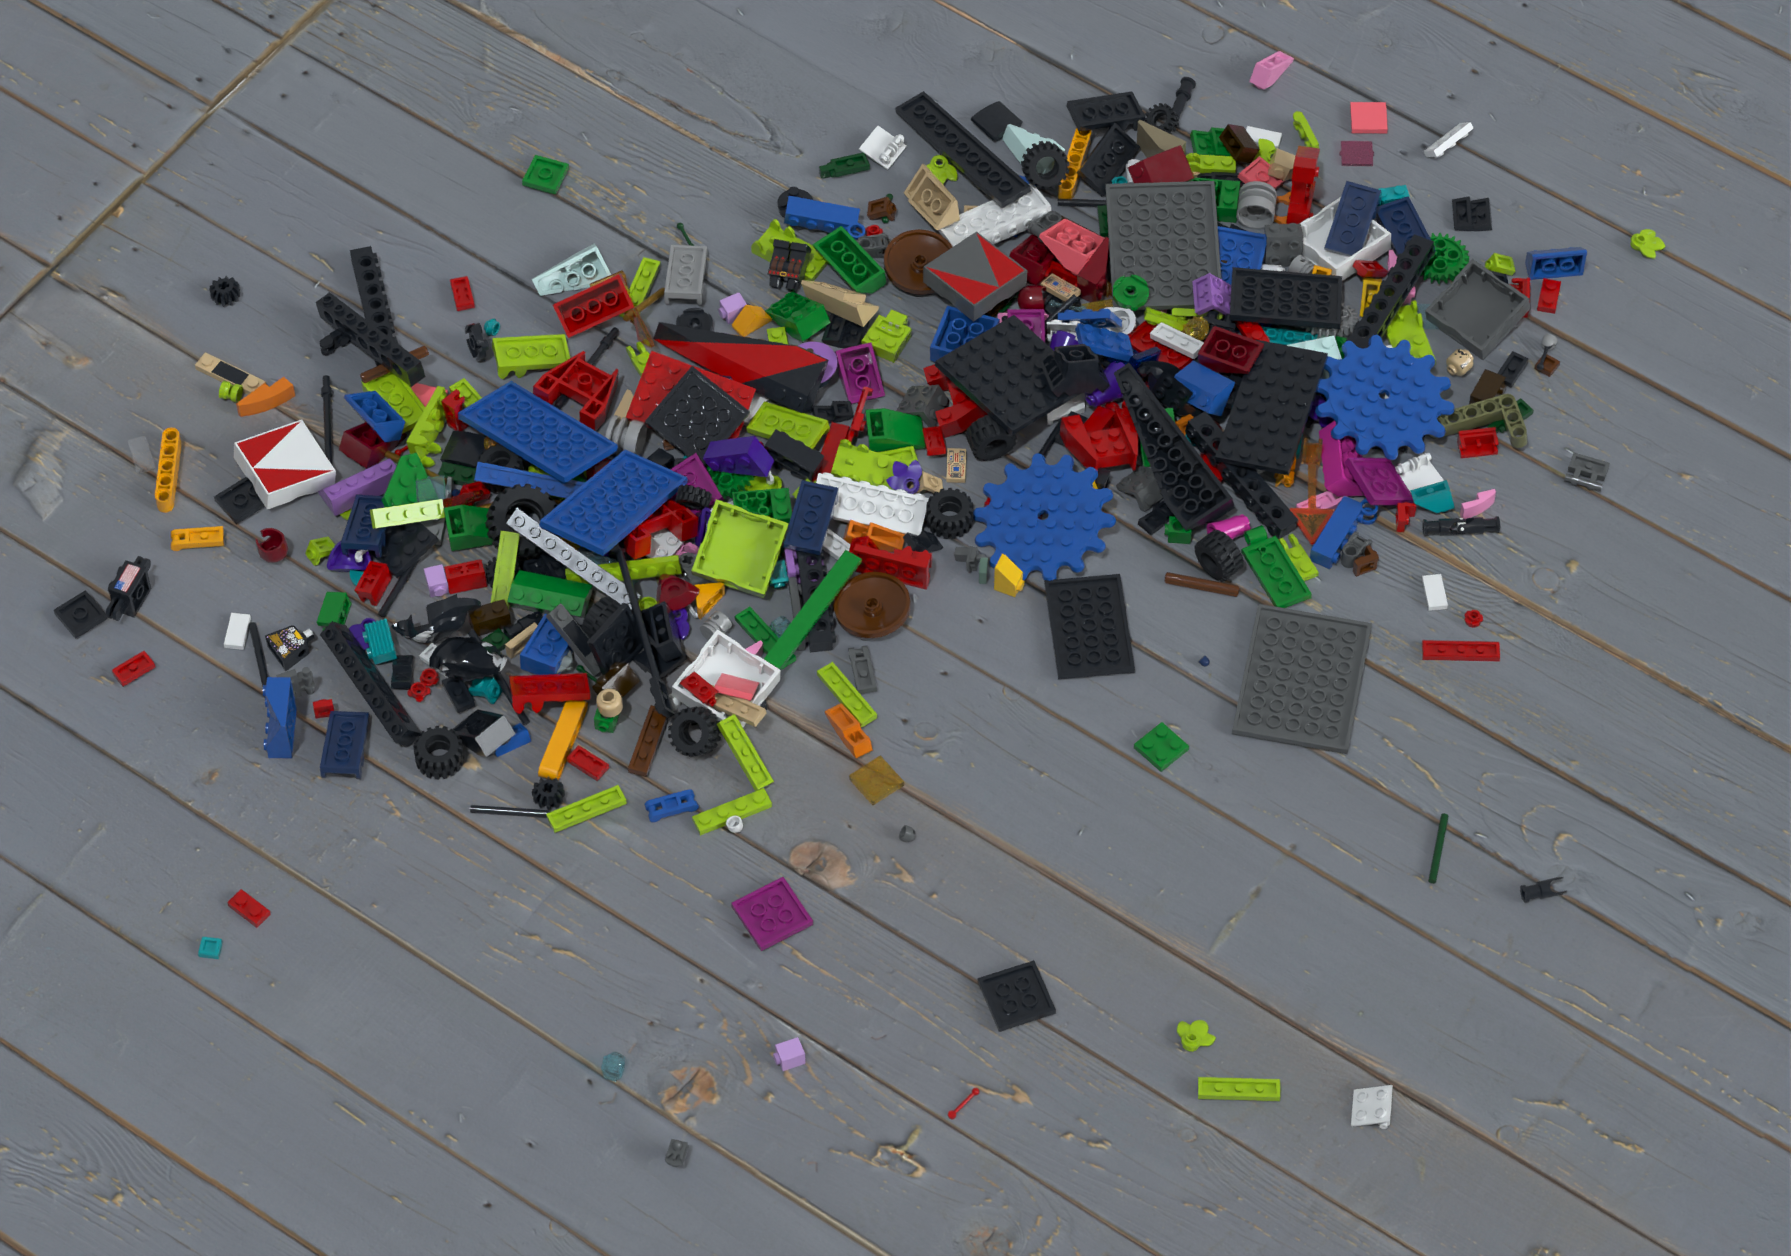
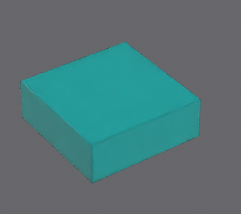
M202 936L198 956L219 959L223 943L222 939Z

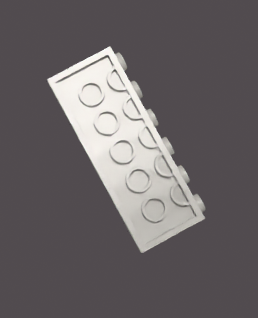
M1030 183L1031 192L1006 207L1001 208L994 200H991L960 214L959 221L938 231L949 241L952 247L976 231L992 244H996L1027 230L1033 220L1051 211V205L1036 186Z
M818 473L816 483L839 488L838 502L834 506V520L847 523L853 520L867 526L872 522L902 534L909 532L919 535L921 533L926 514V504L929 499L925 495L919 493L913 495L901 489L891 490L884 485L873 486L866 481L856 482L848 477L838 478L830 473Z

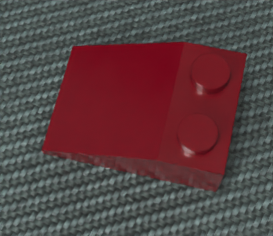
M1181 145L1127 167L1134 183L1188 182L1195 178Z
M1033 234L1014 248L1009 257L1027 270V283L1038 285L1044 280V275L1052 261L1056 262L1058 260L1044 242H1040L1038 237Z
M1107 237L1077 275V288L1081 290L1079 297L1094 305L1103 300L1107 294L1106 285L1109 266V238Z
M1214 326L1198 352V361L1200 364L1218 373L1248 374L1262 351L1264 343Z
M365 422L343 432L339 451L367 469L384 459L385 453L387 451L391 452L406 438L407 434L403 433L400 440L384 442Z

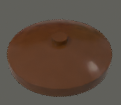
M916 229L903 232L896 236L885 250V273L896 287L905 292L918 295L934 293L935 291L923 282V267L951 249L952 246L943 236L929 230Z
M868 572L851 578L846 582L834 600V611L839 625L848 633L861 638H878L896 631L906 621L911 609L909 592L903 582L890 574L882 572Z

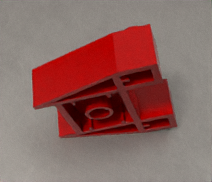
M1298 146L1293 165L1292 187L1286 224H1300L1314 214L1311 213L1316 184L1314 178H1318L1319 167H1317L1319 148Z
M582 351L543 374L533 386V394L551 405L561 393L583 404L584 407L579 412V422L597 431L605 422L618 386L619 370L616 368L611 375L585 362V351Z
M931 365L923 368L928 385H939L943 391L947 389L950 391L953 406L935 412L944 438L965 431L974 421L988 415L937 367Z
M1128 408L1115 409L1114 428L1093 432L1086 431L1080 415L1061 418L1060 435L1063 443L1086 469L1093 467L1098 471V468L1130 464L1132 470H1136L1138 434Z
M669 499L622 539L626 552L634 560L650 554V534L665 528L681 542L696 537L698 517L688 508Z

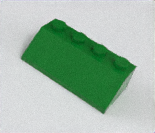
M842 226L812 244L815 250L855 292L872 294L886 285L885 271Z
M519 570L511 584L507 603L512 608L532 612L539 611L542 614H548L561 603L570 615L585 618L593 585Z

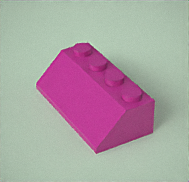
M1334 421L1319 431L1325 480L1324 486L1336 496H1365L1345 465V461L1348 458H1363V456L1355 450V438L1351 436H1345L1340 440L1332 438L1331 430L1336 425Z

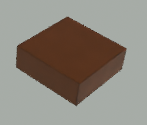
M1547 354L1543 363L1544 368L1542 370L1537 369V364L1541 361L1540 358L1535 364L1534 369L1551 377L1560 366V361Z

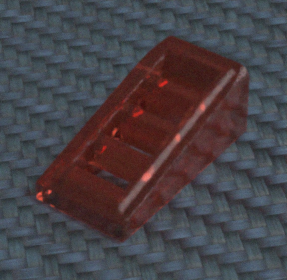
M477 490L443 499V507L468 505L482 496L484 492L483 490Z

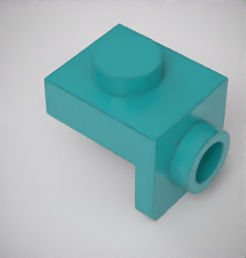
M785 560L776 562L769 586H774V588H782L789 582Z
M493 677L474 679L468 689L471 696L485 697L490 704H494L503 692Z

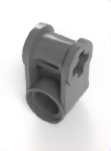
M1056 211L1047 212L1040 218L1033 220L1029 224L1027 231L1037 236L1040 242H1043L1039 238L1040 234L1060 222L1061 214Z
M884 233L861 236L857 242L872 258H884L889 237Z
M1355 531L1343 546L1341 564L1344 567L1353 568L1354 560L1365 555L1366 546H1371L1372 540L1359 536V533Z
M683 553L680 556L681 575L685 581L694 586L710 582L709 580L692 575L691 570L696 559L692 553Z

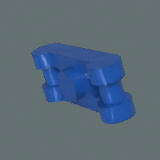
M692 789L651 799L644 804L646 810L649 811L648 817L650 822H657L661 818L687 811L694 812L699 808L697 801L694 800L695 795Z

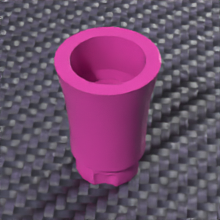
M1243 514L1207 524V534L1213 530H1220L1232 540L1244 535L1245 531L1251 529L1247 516Z

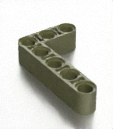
M1503 394L1456 408L1451 415H1440L1437 418L1438 422L1446 430L1443 437L1503 420L1510 442L1514 447L1522 448L1528 442L1526 426L1516 399L1511 394ZM1429 434L1431 438L1438 439L1437 437H1434L1433 435Z

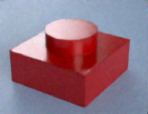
M321 699L313 702L316 719L329 717L330 711H334L332 699Z

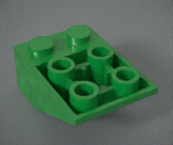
M1194 178L1188 181H1214L1217 221L1237 222L1240 181Z
M794 292L786 294L784 298L773 303L765 310L780 327H785V331L792 338L802 342L831 323L823 304Z
M885 408L866 410L869 450L883 452L914 446V449L925 448L921 417Z
M789 488L732 492L733 505L753 514L765 515L786 523L790 522L792 509Z
M468 505L444 508L451 551L492 544L494 540L492 538L489 539L487 535L489 530L485 524L489 508Z

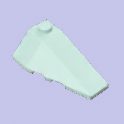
M1012 124L1007 125L1002 138L1020 164L1021 161H1024L1022 158L1023 154H1027L1026 149L1028 147L1030 149L1033 148L1032 144L1034 143L1038 145L1039 141L1055 143L1065 152V149L1053 139L1040 137L1036 133H1029L1025 129ZM1044 157L1040 159L1036 165V172L1045 174L1051 171L1054 166V158Z
M594 243L534 277L532 281L539 295L542 296L588 288L611 278L612 275Z

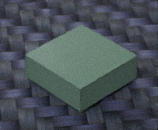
M981 557L980 584H986L988 558Z

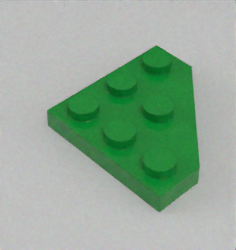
M417 453L404 455L398 459L386 492L381 499L384 507L438 500Z

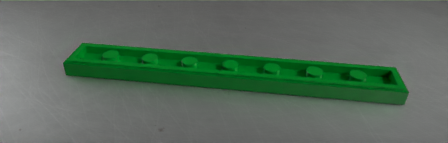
M847 550L843 552L766 655L765 661L779 670L784 667L861 564V558Z

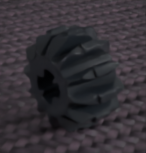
M227 275L223 279L218 277V281L213 280L209 288L212 301H215L216 305L222 304L223 307L226 304L232 305V302H237L241 294L239 283L233 277L229 279Z
M548 776L547 780L540 778L539 783L534 782V789H532L531 793L534 803L539 804L540 809L546 806L549 810L550 806L557 808V803L562 804L565 790L562 782H558L557 778L551 780Z

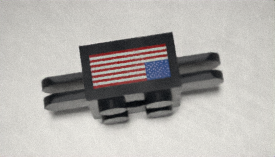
M138 556L134 563L125 560L124 564L118 568L117 576L108 586L111 602L106 609L107 618L119 621L123 614L135 618L152 589L148 576L151 566L150 559Z

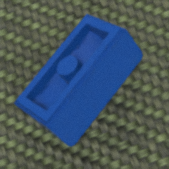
M521 723L512 726L515 735L511 737L507 744L498 747L494 754L499 757L531 742L528 729Z

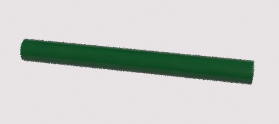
M1445 813L1441 814L1428 879V882L1435 884L1437 880L1449 815Z

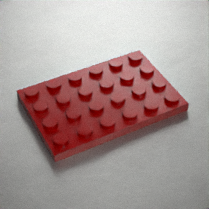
M651 351L626 415L628 421L638 420L645 422L692 365ZM693 366L749 410L756 392L755 388ZM744 421L729 439L739 437Z

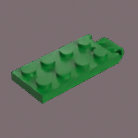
M1262 525L1245 531L1244 538L1249 546L1242 548L1241 553L1275 607L1287 608L1310 599L1312 593L1278 538L1273 536L1267 539V532Z

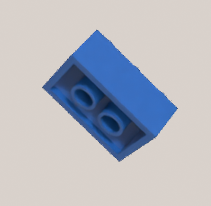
M1569 247L1527 252L1525 265L1528 278L1536 280L1583 275L1587 250L1582 247Z
M1192 361L1174 376V378L1193 392L1187 401L1188 403L1209 414L1222 415L1234 387V381L1196 361Z
M376 391L347 394L344 396V399L384 442L401 439L405 420Z

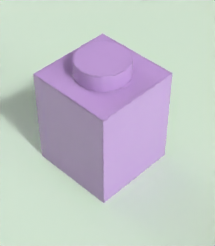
M738 292L720 300L718 312L722 319L725 318L729 325L734 322L747 304Z
M443 565L424 568L430 597L449 593Z
M798 1037L775 1045L773 1058L776 1065L780 1064L782 1071L805 1064V1053Z

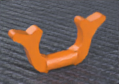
M1291 192L1283 196H1277L1276 203L1289 205ZM1274 215L1273 222L1286 224L1287 216L1280 217Z

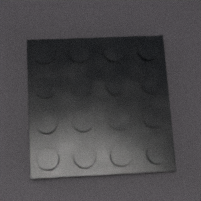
M691 366L645 420V424L688 458L697 453L704 466H706L707 463L703 460L710 441L729 439L747 418L750 411Z

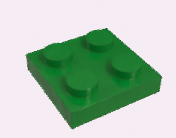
M535 155L522 180V185L556 195L569 169V164Z
M1161 722L1134 744V749L1162 772L1189 750V745Z

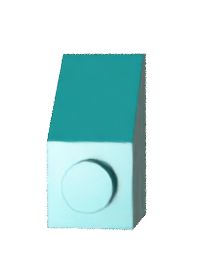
M1447 480L1410 490L1414 504L1430 511L1440 513L1455 508Z

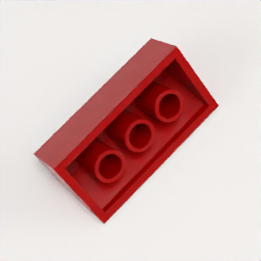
M621 273L553 304L568 338L635 308Z

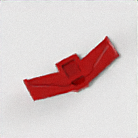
M863 387L846 438L851 443L854 436L858 437L859 431H864L866 421H864L865 414H862L867 396H872L873 389Z

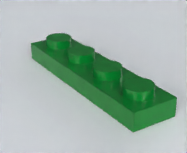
M750 606L735 615V621L755 643L760 640L763 642V651L767 655L779 637ZM794 653L782 669L796 661Z

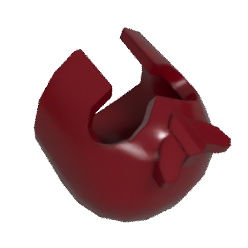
M1031 285L1019 290V308L1045 310L1046 298H1043L1042 291L1047 289L1046 286Z
M274 528L261 530L262 537H270L261 543L256 539L260 558L268 563H277L283 560L288 553V544L284 534Z

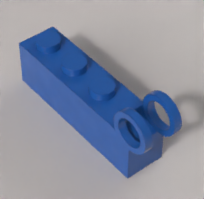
M794 196L788 197L784 224L823 230L828 233L842 226L855 240L865 235V227L858 223L859 208ZM857 227L862 230V234L856 231Z
M1344 496L1311 548V561L1328 569H1331L1334 563L1337 564L1343 546L1348 542L1350 536L1357 531L1358 523L1365 525L1375 523L1378 505H1374L1375 509L1363 508L1364 504L1369 503L1367 499L1358 502ZM1374 515V518L1372 520H1364L1363 516Z

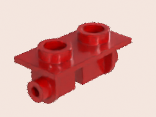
M695 671L680 682L684 688L702 703H705L707 706L715 705L714 695L719 691Z

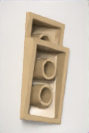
M922 164L904 191V194L909 198L908 202L936 230H940L960 220L958 201L928 167Z
M802 280L801 282L806 298L823 304L825 310L862 327L867 324L879 309V306L865 302V294L825 282Z

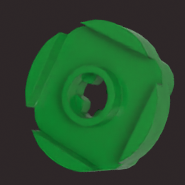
M1122 276L1113 285V300L1124 309L1136 311L1149 298L1148 284L1140 276ZM1127 290H1128V291L1134 290V294H1133V295L1128 294Z

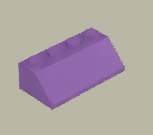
M389 458L318 491L319 495L334 516L339 515L352 508L356 494L373 496L384 494L396 465Z

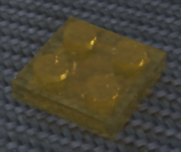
M881 755L849 775V780L872 805L877 804L904 786V781Z

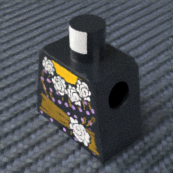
M294 625L265 635L267 647L285 671L289 670L310 653L308 642L315 639L310 629L300 633Z

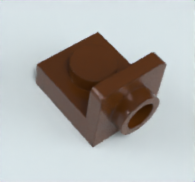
M888 197L868 202L867 216L870 220L887 216L890 221L895 220L896 205Z
M1370 545L1366 546L1365 556L1354 560L1353 573L1356 577L1377 569L1379 557Z

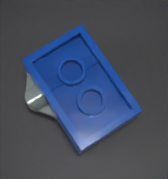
M545 613L520 654L521 669L536 675L560 674L564 670H572L573 658L571 655L573 650L547 619V614Z

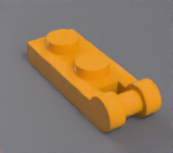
M223 526L174 529L171 531V539L173 540L171 542V550L180 551L184 548L224 546Z

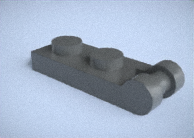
M861 646L859 649H854V647L848 648L856 690L860 694L877 692L868 646Z

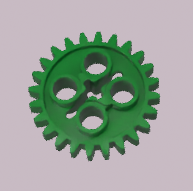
M1432 233L1430 239L1434 241L1435 252L1420 276L1424 275V280L1430 278L1431 283L1434 280H1437L1438 284H1440L1441 280H1444L1446 284L1448 279L1454 281L1455 277L1469 263V251L1465 250L1466 245H1461V240L1455 241V236L1450 239L1448 234L1442 237L1441 233L1438 236Z
M708 465L705 466L724 500L727 496L732 499V492L746 491L745 486H751L750 481L754 480L752 475L712 471Z

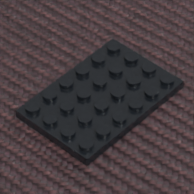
M1232 267L1229 320L1340 329L1342 276Z
M1120 574L1044 580L1058 679L1135 673Z

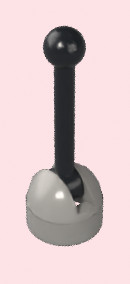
M1552 334L1543 336L1541 344L1544 352L1540 363L1537 364L1538 370L1544 368L1543 363L1548 350H1552L1556 346L1557 338Z

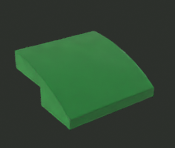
M1211 127L1209 132L1192 130L1190 138L1193 153L1199 155L1232 156L1219 139L1224 128Z

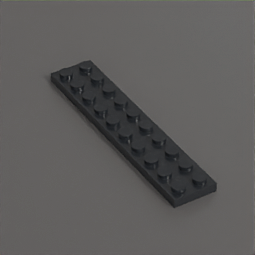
M924 91L895 108L896 113L1001 208L1031 192V186Z

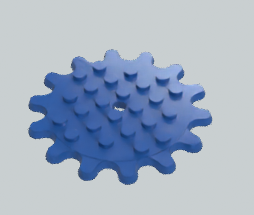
M1379 335L1370 337L1369 346L1364 349L1357 347L1352 341L1343 343L1344 359L1338 360L1328 356L1325 370L1329 372L1330 376L1328 379H1321L1317 389L1318 393L1325 395L1326 402L1318 405L1315 413L1319 417H1331L1335 420L1336 425L1331 430L1332 438L1340 440L1345 436H1351L1356 440L1355 450L1358 454L1366 455L1371 447L1378 446L1384 451L1387 459L1395 460L1398 457L1399 447L1408 446L1414 453L1421 454L1425 451V444L1422 440L1424 435L1430 434L1437 438L1445 435L1446 430L1438 422L1437 418L1440 415H1451L1454 413L1455 407L1453 403L1440 397L1442 391L1450 388L1451 382L1448 377H1436L1431 374L1430 370L1435 365V359L1432 355H1426L1422 358L1413 357L1410 354L1411 345L1407 340L1400 341L1395 348H1388L1383 344ZM1385 392L1388 398L1382 399L1379 394H1384Z
M1037 453L1032 457L1031 466L1025 470L1018 469L1012 463L1007 464L1004 468L1007 480L1003 484L986 483L983 487L984 495L991 500L990 504L986 507L976 508L973 511V519L983 522L987 526L983 532L975 537V544L978 547L992 546L995 548V553L989 561L990 566L995 568L1001 555L1004 554L1023 572V580L1033 570L1040 571L1043 580H1054L1057 578V570L1061 566H1068L1075 573L1081 572L1085 567L1082 560L1084 552L1093 551L1101 553L1106 548L1105 542L1098 537L1099 530L1113 527L1116 523V518L1113 515L1102 512L1103 504L1112 500L1113 492L1108 488H1093V482L1098 477V471L1093 467H1088L1082 472H1074V459L1070 455L1062 456L1055 465H1047L1045 457ZM1044 512L1048 514V518L1045 520L1038 518Z

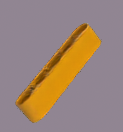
M1078 128L1075 130L1067 155L1069 173L1065 174L1067 178L1065 180L1062 179V184L1058 185L1059 199L1074 198L1080 175L1076 172L1086 160L1091 145V130L1080 132Z
M172 427L165 429L162 434L155 488L157 508L163 513L170 512L174 507L182 446L179 431Z
M576 700L565 702L540 763L538 777L547 779L549 776L551 780L554 778L560 779L567 762L566 758L571 752L585 718L588 702Z

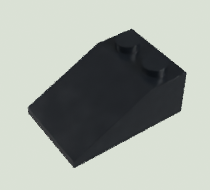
M479 709L453 728L455 734H459L464 746L477 755L484 757L493 755L498 747L507 744L511 737L515 735L514 730L504 715Z

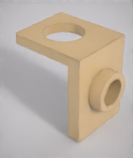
M922 471V475L918 480L920 486L916 493H920L923 489L932 493L936 491L939 493L940 489H943L942 479ZM908 482L909 489L913 488L914 484Z

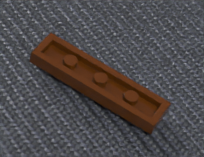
M650 705L628 766V773L647 777L668 719L664 715L659 714L653 705Z

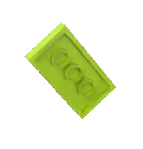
M777 219L771 221L769 228L751 246L753 254L770 262L774 250V239L807 244L812 249L804 280L815 281L829 264L815 250L813 245L795 237V232L791 226L786 227L783 231Z
M1412 300L1410 305L1400 307L1387 328L1385 335L1388 343L1392 345V348H1395L1400 341L1407 340L1411 345L1410 354L1413 357L1422 358L1426 355L1434 357L1423 329L1422 315L1417 313V302Z
M565 334L492 339L497 372L501 379L506 378L510 371H515V375L521 378L526 374L527 370L555 368L570 359Z
M392 372L368 383L361 381L363 392L376 391L405 420L402 434L415 427L425 407L407 383Z
M437 386L406 441L410 454L417 453L423 467L435 465L434 460L431 457H427V454L442 452L441 447L434 443L446 422L441 401L447 397L445 388Z
M764 401L746 429L748 433L767 439L777 429L814 449L822 435H826L829 432L830 426L828 420Z
M843 439L840 441L831 474L838 478L848 477L856 482L866 481L873 486L884 485L894 490L890 488L886 481L889 477L894 476L892 470L894 462H902L907 466L911 462L871 451L864 444L853 446L849 440Z

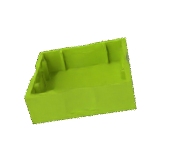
M716 499L707 524L705 537L699 547L691 570L692 575L715 583L722 582L724 586L764 598L789 523L765 515L753 514L741 507Z

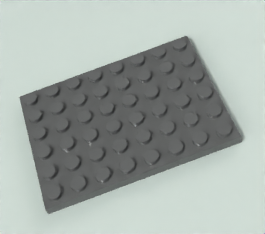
M1214 181L1106 184L1113 308H1122L1113 300V285L1115 281L1122 276L1131 277V275H1137L1147 282L1149 288L1147 302L1137 310H1145L1146 307L1155 310L1173 308L1195 309L1192 281L1208 273L1221 279ZM1127 290L1128 294H1130V295H1133V294H1134V290H1131V291H1128V290Z
M1258 604L1232 734L1347 754L1372 623Z

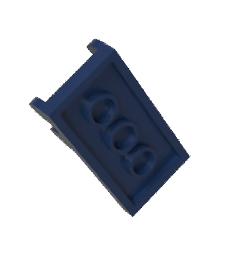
M1346 181L1324 247L1325 250L1350 257L1363 249L1372 220L1376 217L1377 205L1381 202V190Z
M1409 196L1376 208L1377 223L1391 233V244L1397 256L1403 253L1406 242L1411 240L1414 234L1431 240Z
M804 480L801 481L783 548L821 555L830 520L834 516V506L838 502L839 488Z
M356 494L341 540L343 555H348V549L375 551L376 557L382 556L381 546L385 547L386 527L372 528L370 510L385 508L381 500L383 496Z
M330 711L320 763L321 778H326V773L356 774V779L361 780V766L364 767V746L370 719L369 712Z

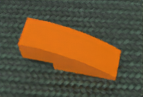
M282 377L270 387L266 383L262 384L236 403L238 415L243 417L262 413L295 397L293 384L285 377Z
M850 520L846 526L843 539L851 544L852 538L869 536L879 550L894 552V549L902 550L904 544L903 536L905 534L872 522L867 526Z
M842 703L825 711V715L832 727L855 758L873 750L870 738L861 729L857 719Z

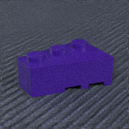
M755 436L710 441L703 460L712 471L760 477L768 476L774 459Z

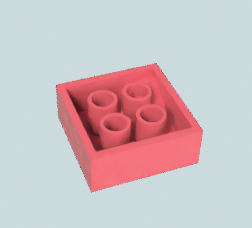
M1067 219L1061 220L1039 236L1060 263L1074 275L1079 274L1105 239Z

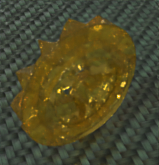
M1194 316L1191 320L1187 319L1188 322L1183 325L1181 332L1202 341L1209 331L1207 320L1202 316ZM1196 327L1199 329V330H1193V332H1192V330H1191V328H1196Z

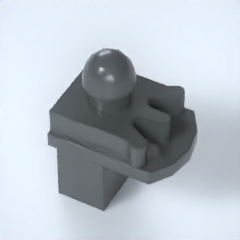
M970 546V548L956 547L954 552L956 561L966 562L968 572L977 571L978 562H980L981 557L987 558L985 554H979L978 547Z
M671 1139L665 1155V1162L673 1167L682 1166L689 1148L688 1142Z

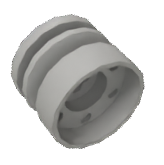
M1260 181L1248 182L1240 188L1236 217L1243 226L1252 229H1262L1265 225L1273 223L1277 198L1275 188L1270 184Z
M614 415L610 420L605 435L607 439L618 445V451L614 452V455L618 456L622 450L626 449L641 456L646 440L647 426L645 422L632 420L628 426L627 418L623 417L621 419L620 416Z

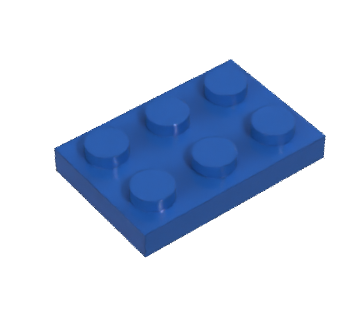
M1083 309L1082 312L1065 310L1064 313H1058V320H1061L1062 323L1079 321L1080 324H1089L1096 328L1122 327V320L1111 312L1110 309H1099V311Z
M1077 324L1075 331L1079 344L1089 346L1095 354L1132 362L1134 354L1129 335L1122 332L1109 331L1105 328H1096L1089 324Z

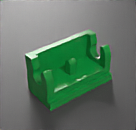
M326 592L316 622L318 626H328L332 621L345 625L352 605L346 592Z

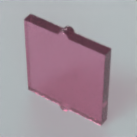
M1341 141V151L1339 153L1341 156V166H1373L1374 152L1372 141Z

